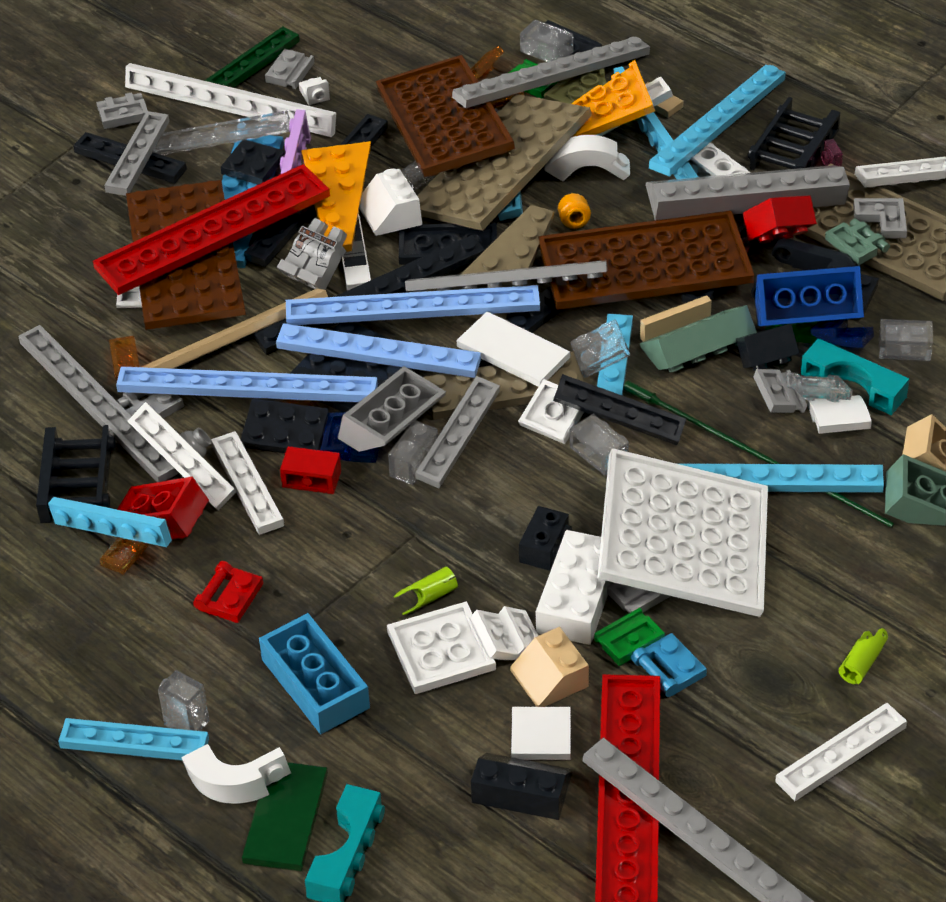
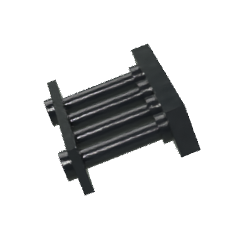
M788 97L783 105H779L775 117L757 143L750 147L748 153L750 169L755 170L761 160L789 169L815 167L839 131L841 112L831 110L827 118L820 119L793 111V98ZM790 119L819 129L818 131L809 132L786 125V123ZM783 133L809 141L810 143L801 146L778 139L777 136ZM772 146L801 156L799 159L793 160L767 151Z
M103 425L102 438L63 440L58 438L56 427L45 428L36 502L40 523H51L52 514L48 503L53 497H56L54 492H58L59 489L97 488L96 497L62 499L110 508V494L107 491L111 451H115L116 441L115 435H110L109 425ZM101 449L100 458L60 459L58 457L59 453L67 450ZM99 468L98 477L58 479V476H56L61 470Z

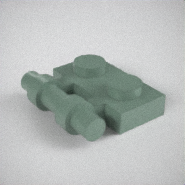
M856 218L852 219L849 225L843 222L826 231L825 240L840 252L848 254L857 265L877 256L878 249L885 253L890 248V244L885 241V238L880 233L875 234L870 230V226L864 221L860 222Z

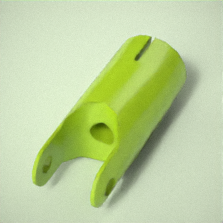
M445 566L396 593L394 598L409 590H413L418 597L416 606L403 612L402 615L414 612L457 589L458 583L453 572Z
M881 628L875 636L870 631H865L861 638L857 640L839 668V674L845 681L851 684L861 683L882 651L888 639L887 631Z

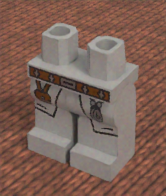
M314 218L308 228L301 226L300 234L295 238L292 249L285 260H280L276 268L285 276L306 286L325 290L341 260V256L343 257L346 252L342 245L347 234L343 230L333 227L328 237H326L324 233L328 225Z

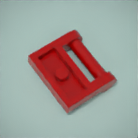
M220 561L215 568L216 573L202 594L196 596L193 605L202 612L239 623L261 589L263 577L234 568L226 561ZM223 580H230L216 602L211 601Z

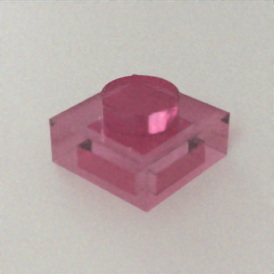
M834 139L826 140L824 151L821 152L823 164L828 166L831 163L835 166H842V151Z

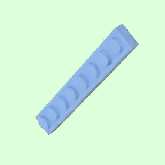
M284 323L276 340L277 349L397 367L405 366L411 369L471 378L476 377L481 361V352Z

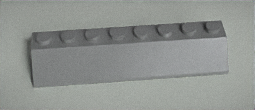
M832 165L646 182L645 186L654 219L662 220L729 210L732 211L733 215L743 214L748 209L774 197L811 195L813 207L844 205L850 184L844 167Z

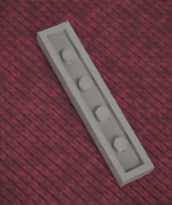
M146 111L104 185L106 193L126 196V193L131 192L169 123L168 114Z
M478 376L475 377L415 473L416 479L436 488L441 487L500 392V385Z

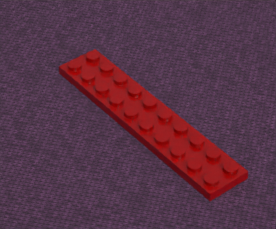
M302 164L94 260V269L118 295H121L330 197V189Z
M602 674L600 740L605 738L657 780H659L660 676ZM600 775L595 902H658L659 821Z

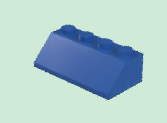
M860 266L758 274L755 295L757 326L864 317Z

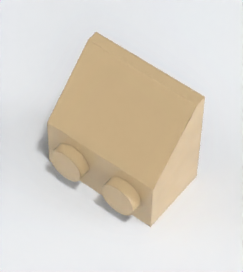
M932 414L908 426L903 454L946 471V427Z
M560 626L535 637L510 667V671L536 707H546L589 687V665Z

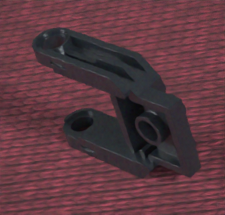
M788 238L779 239L772 249V256L776 260L805 271L856 266L846 253ZM780 248L789 250L791 255L783 254ZM861 274L863 312L865 314L878 287L879 278ZM756 282L751 290L754 299L756 295Z

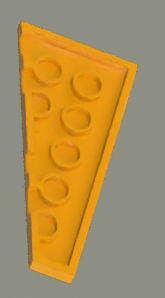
M635 60L629 63V68L621 74L619 72L611 76L612 80L603 86L597 85L571 103L590 107L592 116L572 137L597 135L655 112Z
M371 141L301 150L303 164L330 189V197L314 204L318 219L328 225L324 236L328 237L333 227L343 230L347 234L342 245L346 252L352 251L365 173L371 150Z

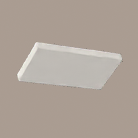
M486 312L457 339V347L467 351L481 352V359L538 387L543 379L548 380L570 358V351L489 312Z

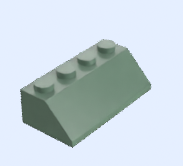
M744 305L724 310L639 344L658 370L668 369L670 373L684 368L683 363L689 360L693 364L706 359L705 354L709 352L717 355L727 351V345L735 343V346H738L736 338L757 332L748 306Z

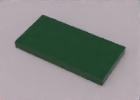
M288 763L291 773L279 781L266 786L269 795L258 799L242 855L243 864L302 871L328 775L327 767Z

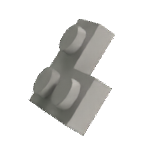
M854 198V218L860 222H880V231L884 238H906L907 226L903 198Z

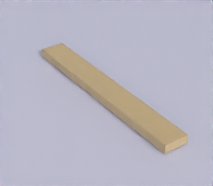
M314 289L294 299L325 298L328 295L326 290ZM286 302L142 367L174 369L286 318Z

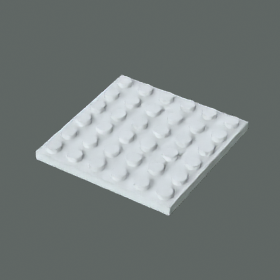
M612 448L608 460L598 579L761 617L764 611L768 486Z

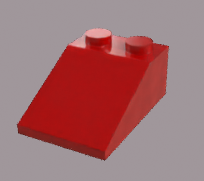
M192 476L132 486L117 510L165 519L171 539H183L192 532L193 526L202 515L209 499Z

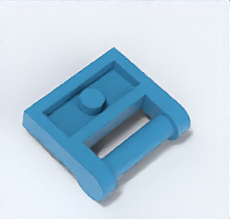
M672 633L646 648L640 647L636 649L631 655V660L637 666H642L650 676H660V690L666 697H671L704 678L707 673V668ZM654 658L671 675L672 678L669 679L656 666L652 659Z

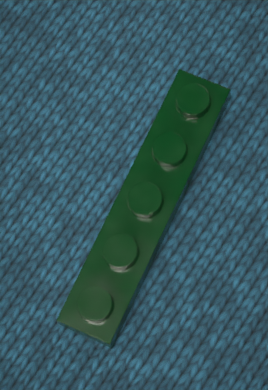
M282 26L204 81L234 88L279 57L284 49L289 50L299 43V34Z

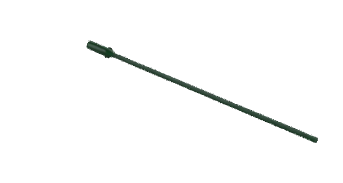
M630 381L625 382L623 390L648 402L649 405H659L678 416L686 418L691 423L769 464H781L661 401L656 396V393H651ZM824 492L891 528L894 526L893 522L836 492Z

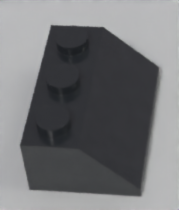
M485 753L478 758L471 779L472 803L559 820L573 769Z

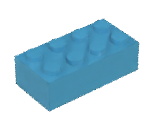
M308 613L259 638L262 661L320 734L370 708L368 686Z

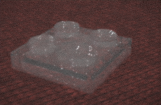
M616 319L604 323L600 327L570 341L584 378L630 356L626 341Z

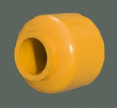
M568 194L558 204L561 222L570 229L582 228L590 220V207L582 195Z

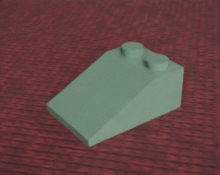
M903 454L886 471L885 514L907 523L946 526V471Z

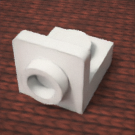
M321 77L299 82V90L308 105L330 100L329 84L326 79L322 80Z

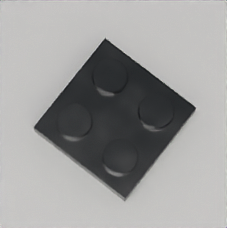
M242 139L222 164L221 174L259 185L269 180L279 167L281 157H285V150Z

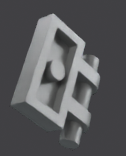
M131 92L126 93L123 97L114 99L107 97L104 101L96 102L104 129L139 123L146 111H148L141 93L132 94Z
M125 392L123 397L116 400L123 408L126 406L130 407L126 411L131 416L145 402L163 419L184 407L183 399L174 394ZM146 395L149 396L148 398H146V399H144V400H142V401H139L140 398H142V397H144V396H146Z

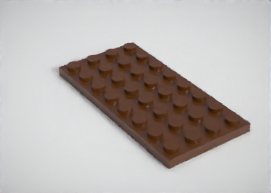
M462 55L376 81L377 89L424 177L436 176L440 172L458 169L463 165L480 162L485 158L502 155L515 149L512 137L490 101L464 108L452 98L453 89L478 82Z
M207 181L126 193L132 240L135 242L224 201L222 181ZM233 242L139 286L146 330L246 315Z
M731 210L538 236L544 266L607 260L608 271L602 272L603 277L588 278L587 274L577 275L578 279L563 281L562 276L552 277V282H549L557 310L754 283L755 275Z

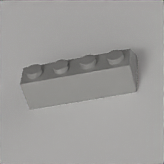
M403 366L343 415L338 439L359 452L385 446L443 398L446 391Z

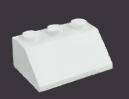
M387 169L383 173L376 174L363 191L359 206L374 234L377 236L422 225L419 198L401 170Z

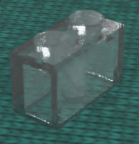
M535 19L520 33V52L546 62L570 56L573 53V33Z
M881 319L878 337L879 359L931 361L933 348L932 321Z
M594 414L569 429L570 448L604 476L607 475L609 454L612 448L629 452L628 440L623 435H619L607 422L600 420Z
M414 421L388 454L390 477L411 485L416 482L415 473L438 438L437 428L418 421Z
M177 670L169 678L161 682L158 694L164 725L173 729L201 731L210 721L204 685Z

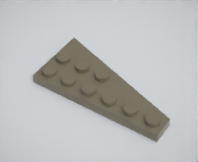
M530 205L461 274L531 268L540 249L538 236L547 234L554 219V211ZM512 281L502 282V287L523 286L512 285ZM477 284V288H487V284ZM462 286L452 287V289L462 290ZM496 313L493 315L507 320L510 313ZM479 314V315H463V316H467V317L474 318V319H477V320H478V319H480L484 314Z

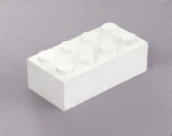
M570 530L565 531L536 609L537 634L542 635L560 626L570 641L591 645L608 596L607 586L612 584L610 581L598 579L601 537Z

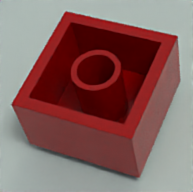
M811 195L769 198L743 212L748 240H759L760 244L781 238L793 240L794 235L807 233L808 228L817 224Z

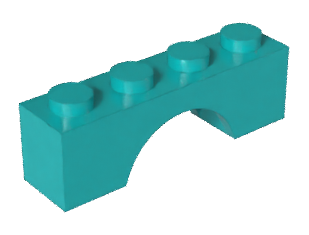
M819 338L802 356L801 375L823 385L834 380L856 382L868 392L869 406L891 416L907 398L909 378Z
M346 784L336 810L338 825L349 834V838L337 851L327 855L315 856L305 879L307 898L320 902H344L346 896H351L354 889L356 871L360 872L364 865L366 847H371L373 844L376 823H381L384 817L385 806L381 804L380 792Z

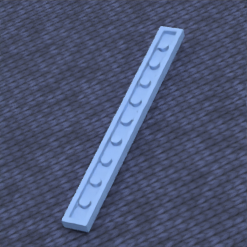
M538 285L286 300V322L291 325L479 315L486 312L496 314L540 311Z
M121 367L116 383L117 392L338 402H360L378 386L377 377Z

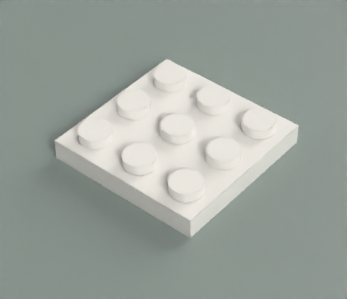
M467 601L387 625V633L414 694L496 670V662L489 657L471 619L473 614Z

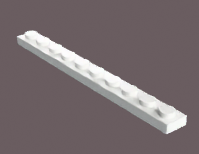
M132 63L126 65L125 87L287 127H289L290 119H294L296 109L305 110L310 132L332 137L335 134L336 112Z

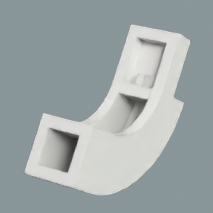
M597 135L571 137L544 165L546 172L561 181H564L575 170L584 166L604 168L622 180H625L630 175L629 159L624 154L617 152V142Z
M208 744L181 757L188 775L196 788L210 799L223 803H247L269 795L267 785L279 781L291 773L280 747L243 765H228L219 761Z

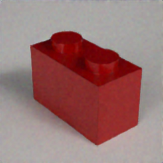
M288 446L280 468L282 488L334 494L341 474L340 453Z

